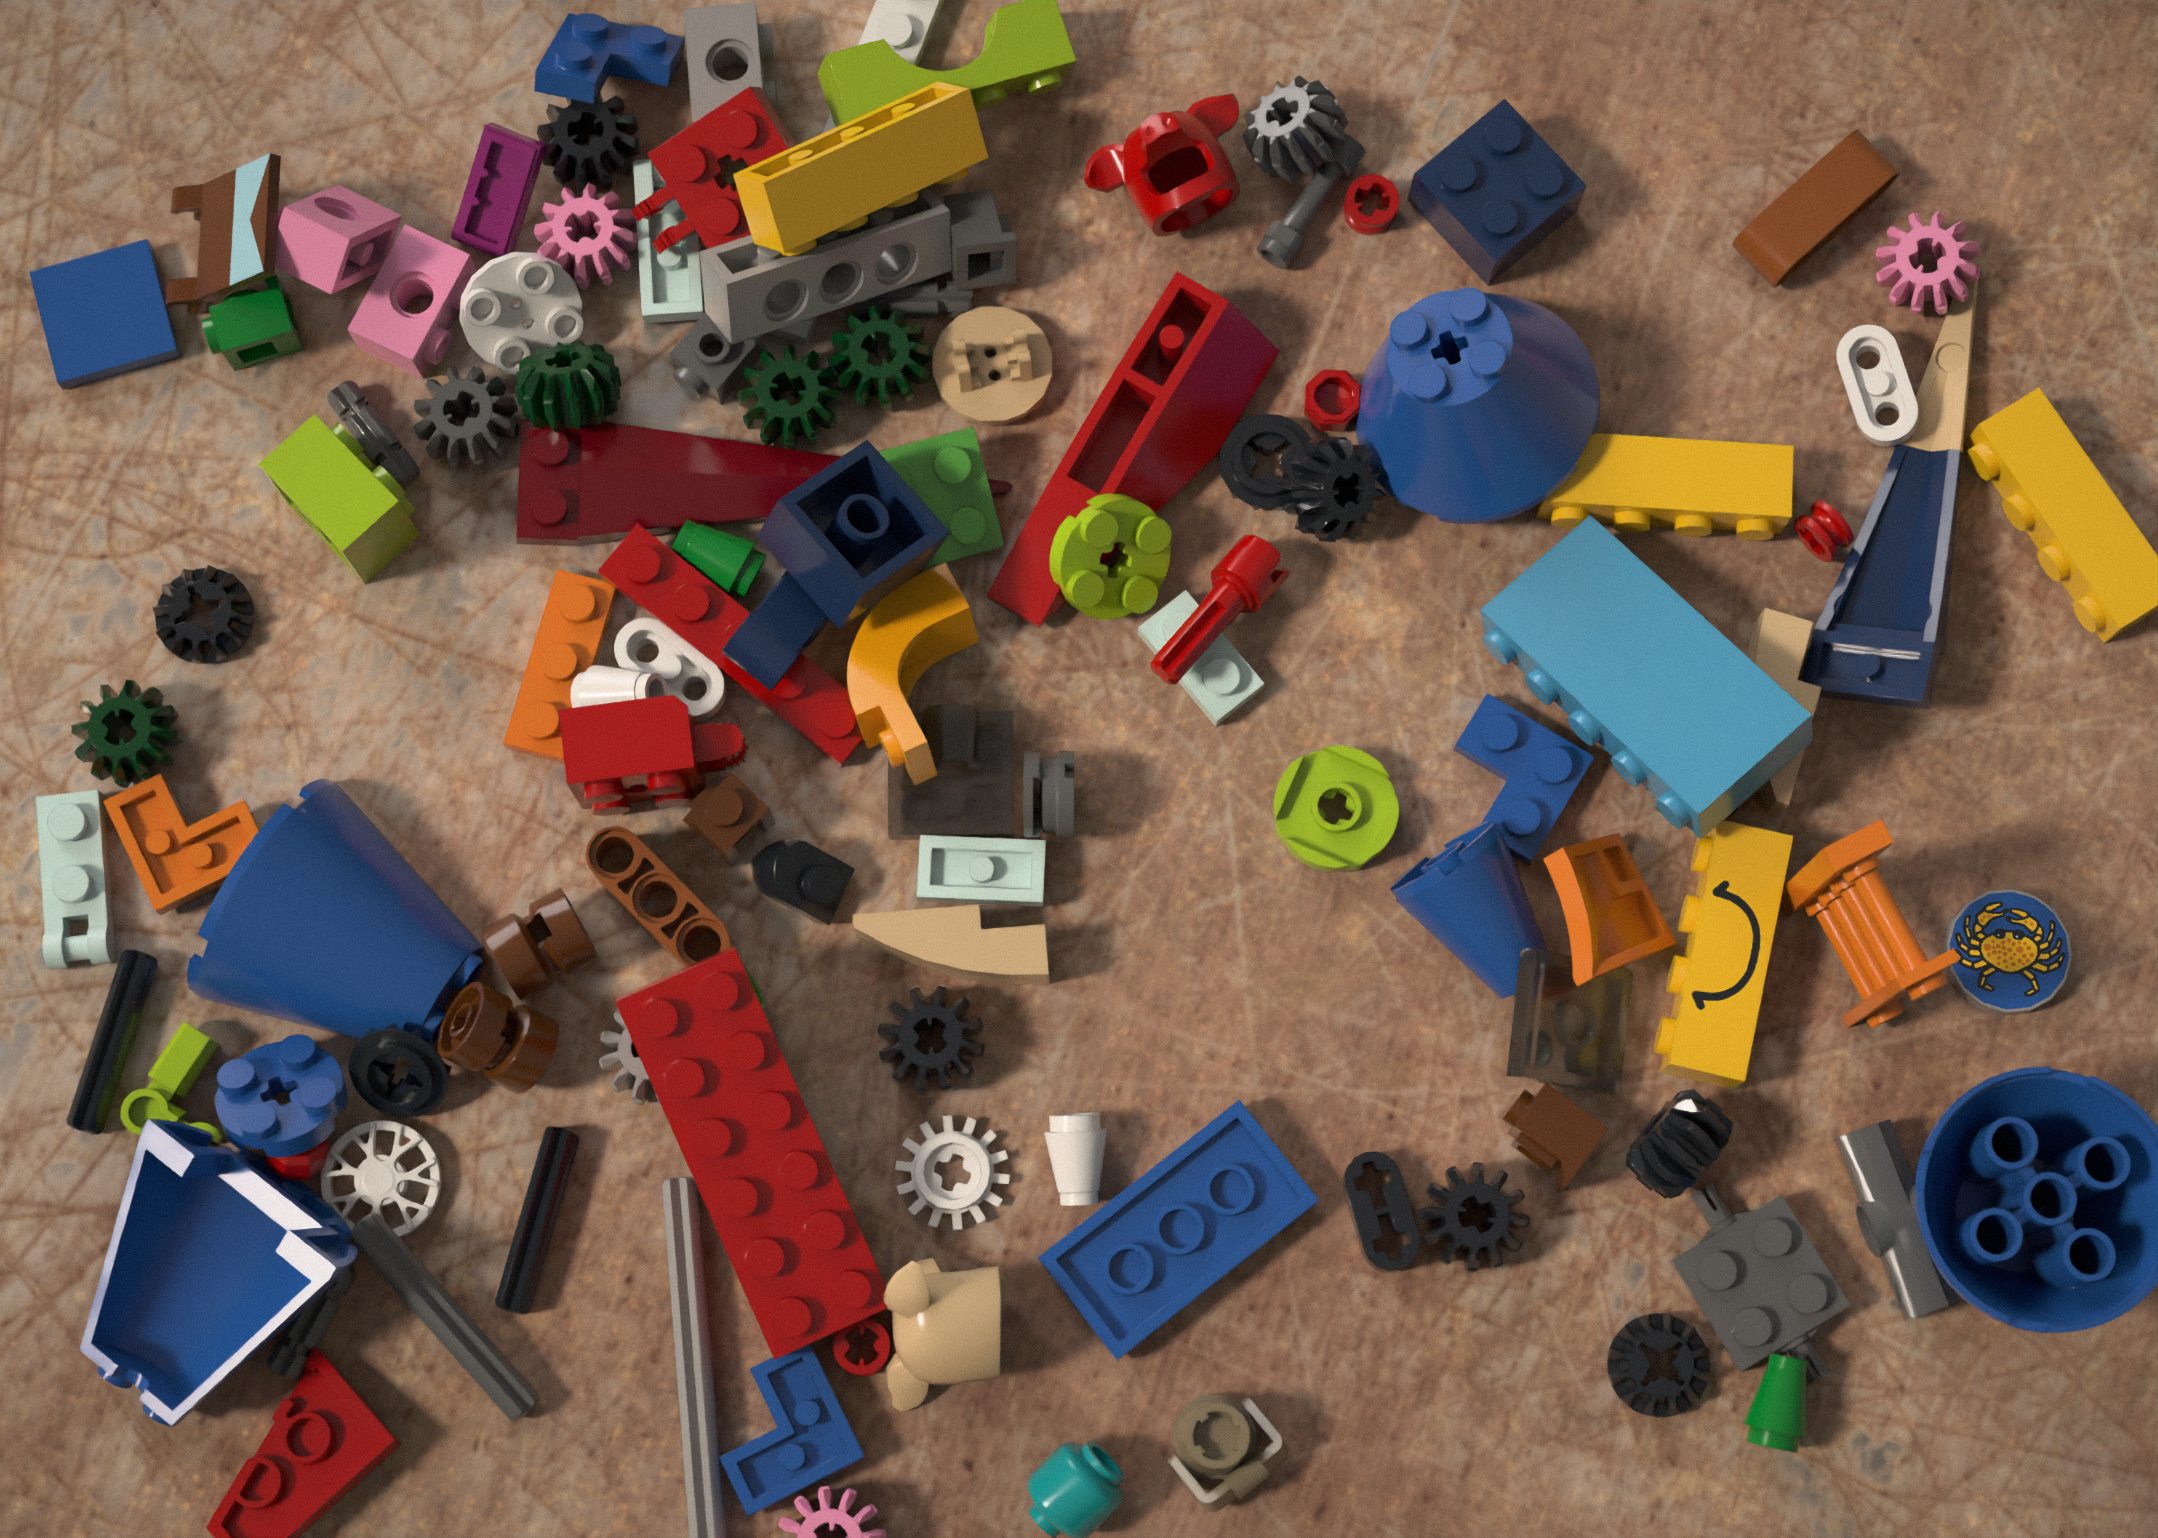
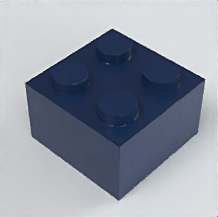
M1504 98L1414 173L1407 200L1484 283L1489 286L1577 212L1587 185Z
M867 439L780 498L757 537L840 630L925 569L950 532Z

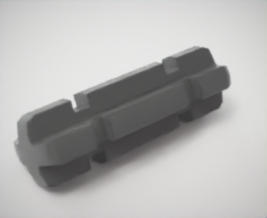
M938 281L914 283L875 296L866 302L855 303V313L861 320L870 319L869 308L874 304L880 308L881 314L890 313L891 315L895 309L900 308L904 311L905 318H939V312H948V317H958L960 314L973 310V289L956 291L954 281H947V287H938Z
M348 380L334 388L327 396L328 402L340 419L346 421L345 425L374 464L382 466L402 488L416 479L420 473L417 463L406 449H401L402 445L373 405H368L369 401L357 384Z
M352 1267L285 1327L283 1334L287 1336L283 1344L276 1343L267 1360V1367L289 1380L296 1381L302 1376L305 1370L303 1365L308 1359L307 1353L310 1348L318 1347L341 1305L336 1302L340 1294H347L356 1278V1271Z

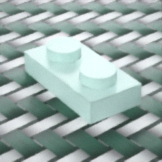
M1185 590L1140 625L1137 634L1156 655L1199 605ZM1223 633L1215 639L1178 682L1215 727L1262 691L1265 684Z
M920 835L917 900L925 902L1043 907L1046 840Z

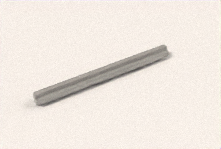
M676 1177L665 1180L662 1185L689 1537L726 1538L699 1191L694 1178Z

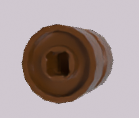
M561 887L529 903V913L524 918L511 913L482 929L484 938L493 956L521 1002L551 986L553 983V973L561 971L571 975L600 959L584 926ZM545 941L544 945L539 946L538 943Z
M472 982L458 994L448 1009L439 1030L437 1051L442 1058L471 1072L479 1071L483 1068V1074L488 1080L517 1094L525 1093L543 1076L552 1060L559 1036L558 1023L553 1018L525 1004L516 1005L513 1008V1001L509 996L483 983Z

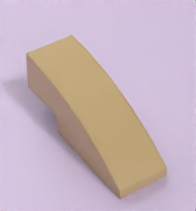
M1764 608L1754 622L1747 657L1812 715L1813 720L1822 687L1797 680L1813 622ZM1804 749L1758 789L1766 814L1778 817L1789 806Z
M979 904L853 914V927L857 938L890 956L923 969L971 981L1006 985L1049 984L1045 924L982 929Z

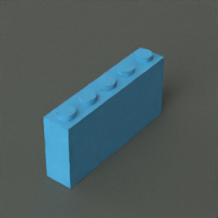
M1591 515L1480 609L1485 632L1482 641L1494 658L1503 665H1508L1512 661L1526 675L1524 680L1527 686L1541 702L1546 705L1555 702L1569 715L1567 721L1580 739L1590 746L1598 742L1613 756L1611 758L1613 767L1627 783L1633 787H1637L1639 784L1644 785L1657 798L1655 804L1658 810L1673 826L1681 829L1686 825L1700 839L1704 838L1812 742V715Z

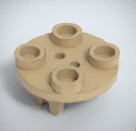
M981 306L960 314L941 332L933 350L932 376L941 399L951 408L952 413L959 420L975 422L980 425H1005L1027 416L1031 411L1037 410L1044 403L1046 392L1052 381V350L1044 332L1027 315L1007 307ZM992 350L996 355L988 358L985 356V353ZM997 373L1000 375V379L993 381L989 376Z

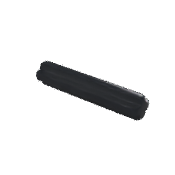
M125 949L121 953L67 1117V1125L72 1129L89 1134H100L104 1130L158 965L157 959L150 954L133 949Z
M548 1126L544 1131L495 1299L496 1306L502 1310L521 1315L528 1314L531 1310L580 1141L579 1135L572 1130L558 1126Z

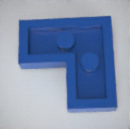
M568 13L535 70L534 91L594 104L609 75L668 87L683 59L685 37L666 34L665 31L654 26L633 27L609 22L597 14L585 13L575 15Z
M1488 693L1453 749L1506 781L1482 823L1490 820L1495 822L1499 830L1503 832L1511 855L1527 865H1530L1595 757Z
M811 1343L774 1360L772 1357L750 1368L778 1428L719 1457L748 1517L866 1458Z

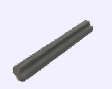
M373 1212L361 1219L351 1230L352 1236L350 1240L502 1412L514 1422L523 1418L537 1405L539 1401L538 1393L379 1214Z

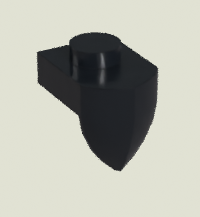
M796 839L776 841L762 849L751 860L753 881L761 893L816 923L829 926L855 868L808 842Z

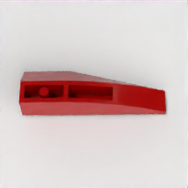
M1176 271L1113 372L1042 493L987 593L989 600L1040 629L1068 602L1062 593L1061 587L1054 583L1049 562L1055 534L1059 526L1069 515L1076 518L1083 509L1091 506L1086 501L1095 496L1108 493L1130 496L1150 507L1157 515L1218 456L1226 438L1237 425L1280 354V351L1229 300ZM1119 542L1114 544L1112 552L1102 553L1100 558L1102 564L1106 565L1120 551Z

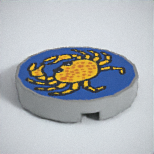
M2015 889L1987 891L1964 904L1948 923L1941 947L1942 954L1954 948L1960 958L1957 963L1945 970L1952 985H1956L1959 992L1966 997L1964 999L1977 1009L2000 1016L2025 1014L2051 1000L2067 980L2072 961L2069 932L2057 912L2039 897Z

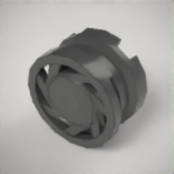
M1024 751V839H1040L1043 832L1056 833L1058 839H1074V751H1058L1056 757H1043L1040 751ZM1034 781H1040V809H1034Z

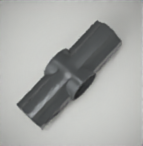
M1890 1119L1835 1138L1859 1201L1855 1207L1861 1233L1873 1255L1880 1257L1904 1320H1910L1961 1302L1958 1293L1947 1283L1936 1268L1923 1242L1915 1209V1183Z

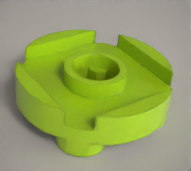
M1113 493L1095 496L1086 501L1091 506L1083 509L1076 518L1069 515L1059 526L1055 534L1049 562L1054 583L1061 587L1062 593L1066 597L1065 599L1073 607L1090 617L1111 620L1125 617L1132 612L1136 614L1144 613L1150 610L1156 603L1158 589L1161 587L1169 568L1171 557L1170 541L1172 538L1170 525L1158 517L1150 507L1130 496ZM1119 542L1120 558L1108 570V567L1100 562L1102 553L1112 552L1114 544Z
M1344 745L1324 747L1323 750L1313 751L1305 757L1304 755L1287 767L1276 788L1273 800L1276 836L1286 846L1292 856L1311 868L1333 873L1358 871L1366 863L1382 853L1390 842L1397 826L1399 803L1397 795L1395 796L1394 786L1388 779V773L1382 764L1368 753ZM1338 793L1347 797L1345 808L1353 812V816L1349 821L1339 819L1336 825L1324 820L1325 812L1318 808V803L1321 799L1331 801L1335 794Z

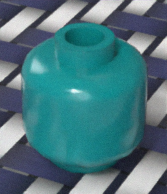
M1087 1441L1084 1445L1076 1442H1065L1029 1477L1027 1489L1034 1503L1029 1508V1513L1035 1523L1051 1537L1056 1538L1062 1532L1071 1538H1088L1122 1504L1123 1490L1120 1483L1124 1480L1123 1471L1116 1461L1096 1443Z

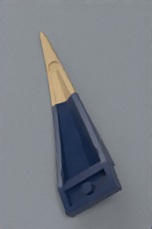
M1976 258L1970 261L1980 266ZM1978 280L1964 282L1969 290V297L1965 302L1957 301L1954 298L1951 301L1935 348L1915 397L1919 412L1917 427L1906 441L1896 445L1854 545L1814 628L1802 682L1822 687L1819 697L1929 710L1939 658L1941 654H1944Z

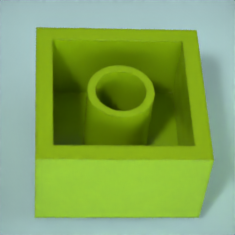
M314 414L258 465L291 508L366 584L420 535L409 518L416 509L404 496L405 491L382 466H378L371 472L375 467L362 453L364 449L339 422L329 429Z

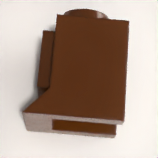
M732 772L724 778L718 774L688 805L690 812L682 819L731 867L741 859L735 846L757 823L766 832L775 824L770 808Z
M1547 1082L1539 1089L1535 1096L1524 1089L1502 1119L1512 1126L1507 1133L1515 1139L1511 1144L1513 1148L1545 1172L1552 1167L1554 1168L1558 1193L1568 1186L1609 1130Z

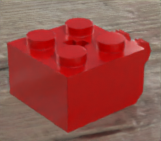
M747 87L647 153L666 186L633 207L631 211L638 222L644 219L648 220L663 211V208L674 200L678 202L687 216V219L676 226H670L659 233L657 239L652 242L659 255L696 232L707 249L751 235L736 184H729L726 178V174L729 171L728 162L731 159L733 162L745 160L748 167L797 145L762 88Z
M674 695L559 709L567 785L582 809L592 808L593 814L598 816L622 814L630 811V803L655 800V806L678 807L690 804L693 801L692 795L700 794L706 788L704 773L725 771L727 767L732 769L736 766L740 767L742 762H746L745 758L747 750H749V746L745 744L746 739L742 736L738 725L734 726L732 722L726 724L724 721L722 725H718L717 722L696 725L688 706Z

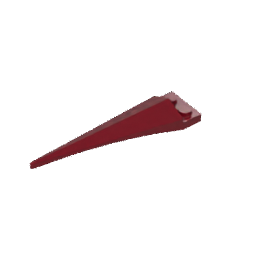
M521 419L517 544L585 546L623 540L637 523L652 535L680 531L687 519L698 525L700 523L708 527L767 520L780 498L841 457L606 421L599 425H583L579 431L575 428H565L560 432H553L551 427L536 428L533 427L531 419ZM988 479L992 496L1006 495L1013 488V485L1007 481Z

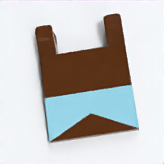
M269 153L204 184L179 186L172 190L171 213L178 215L182 212H194V220L201 221L198 275L197 277L176 278L167 281L166 306L173 307L174 305L185 304L188 305L189 312L200 314L206 311L207 302L274 275L281 156Z

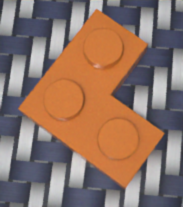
M161 773L103 801L151 904L160 915L221 886L243 851L261 829L249 804L244 799L189 826L167 779Z

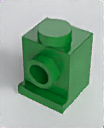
M277 275L265 278L267 290L259 292L255 289H244L227 295L223 303L208 307L211 317L202 319L203 330L213 355L222 353L234 371L305 350L289 294Z

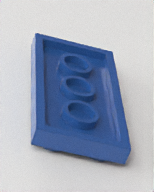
M1238 1100L1038 1257V1260L1112 1356L1118 1361L1317 1204L1319 1199L1243 1103Z

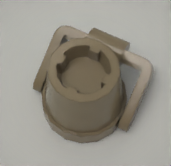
M1222 1395L1202 1396L1188 1403L1176 1418L1172 1431L1173 1449L1176 1455L1173 1454L1167 1459V1462L1203 1508L1209 1512H1217L1223 1509L1236 1497L1240 1500L1270 1476L1268 1472L1287 1456L1288 1448L1281 1435L1248 1396L1240 1401L1241 1405L1236 1400ZM1252 1419L1272 1442L1256 1456L1252 1455L1256 1445L1255 1425ZM1188 1470L1192 1474L1206 1479L1224 1478V1481L1210 1493L1206 1494Z

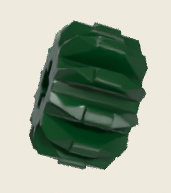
M873 304L869 308L870 321L864 323L858 316L850 313L846 318L850 333L834 332L831 341L832 346L838 352L828 358L829 367H833L837 374H841L836 384L837 389L842 394L857 390L856 404L862 409L870 404L873 396L879 397L881 409L888 412L892 408L891 395L897 393L902 400L911 403L915 399L911 383H928L930 378L929 370L922 364L932 360V347L920 342L924 337V328L919 322L904 327L905 313L903 310L897 308L891 313L888 320H883L880 308ZM878 351L890 352L892 362L887 363L885 358H883V366L871 365L869 355L873 353L876 358H879Z
M581 340L565 345L557 342L556 346L548 349L539 347L534 351V356H527L519 361V371L516 373L517 385L515 386L518 405L522 406L523 416L531 419L533 427L541 429L551 427L553 432H560L565 428H575L579 431L583 425H599L603 422V416H610L618 411L617 401L621 399L619 387L622 386L619 368L615 366L613 355L606 353L603 345L591 344L585 346Z
M790 344L783 351L784 360L776 361L772 353L764 350L761 354V360L765 370L746 367L743 376L745 382L750 387L740 390L737 394L739 405L748 409L743 416L747 429L761 428V442L767 446L774 443L780 435H783L785 448L795 450L797 446L796 436L803 434L811 445L816 446L820 442L816 425L834 429L837 425V418L831 409L843 404L842 392L832 387L838 380L835 369L833 367L819 369L820 356L814 350L807 353L801 361L797 359L795 346ZM790 390L791 394L794 397H800L801 401L791 406L786 399L781 400L780 395Z
M126 679L119 696L113 688L105 684L100 685V696L103 702L97 707L91 701L85 700L80 702V709L90 719L86 722H78L71 725L72 733L77 738L85 740L77 747L75 754L83 763L92 762L90 773L98 780L103 781L113 775L114 782L119 787L128 788L133 780L135 771L145 781L155 776L151 765L156 761L165 767L173 766L174 759L164 750V747L174 746L183 742L182 734L178 730L169 727L178 719L179 714L172 705H162L164 695L158 689L150 687L141 693L140 686L134 680ZM125 725L131 730L137 731L135 737L129 743L117 736Z

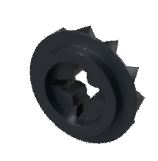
M1260 414L1249 417L1238 423L1231 430L1221 447L1219 458L1220 477L1229 488L1233 498H1238L1249 504L1255 511L1261 508H1275L1281 511V508L1291 498V491L1284 489L1278 484L1283 481L1279 475L1276 477L1269 471L1261 477L1258 475L1251 479L1258 462L1253 452L1254 450L1256 452L1260 451L1268 457L1286 447L1279 461L1278 468L1283 473L1282 477L1284 479L1293 478L1294 473L1286 459L1294 455H1304V443H1308L1312 439L1302 426L1287 417L1276 414Z
M209 564L206 568L195 570L183 569L179 577L171 583L163 584L162 595L158 604L153 607L157 628L156 634L165 647L178 658L196 664L215 663L233 655L248 639L254 623L253 601L244 584L233 573L219 570ZM196 594L209 606L219 604V609L210 614L212 635L205 628H202L197 621L185 622L187 617L195 613L193 605L195 599L193 596Z
M396 1022L382 1030H376L371 1027L363 1038L357 1042L351 1052L349 1074L353 1086L369 1105L385 1114L403 1118L424 1115L440 1104L449 1089L447 1087L448 1078L452 1066L444 1063L437 1051V1045H430L422 1038L421 1028L407 1032L400 1030ZM405 1057L408 1059L407 1062L410 1063L408 1067L409 1073L406 1074L405 1078H401L398 1084L392 1082L395 1077L393 1073L395 1063L399 1058Z
M1646 1314L1627 1323L1614 1337L1607 1358L1609 1380L1618 1397L1634 1411L1650 1417L1662 1418L1678 1415L1700 1401L1712 1377L1709 1360L1710 1349L1697 1333L1695 1326L1684 1322L1672 1314ZM1641 1344L1646 1350L1651 1349L1659 1354L1666 1349L1673 1348L1676 1344L1679 1348L1675 1351V1357L1671 1361L1670 1366L1681 1384L1679 1385L1675 1380L1670 1381L1668 1378L1660 1376L1642 1386L1641 1382L1647 1376L1645 1373L1649 1369L1650 1363L1644 1357L1646 1353L1638 1346Z

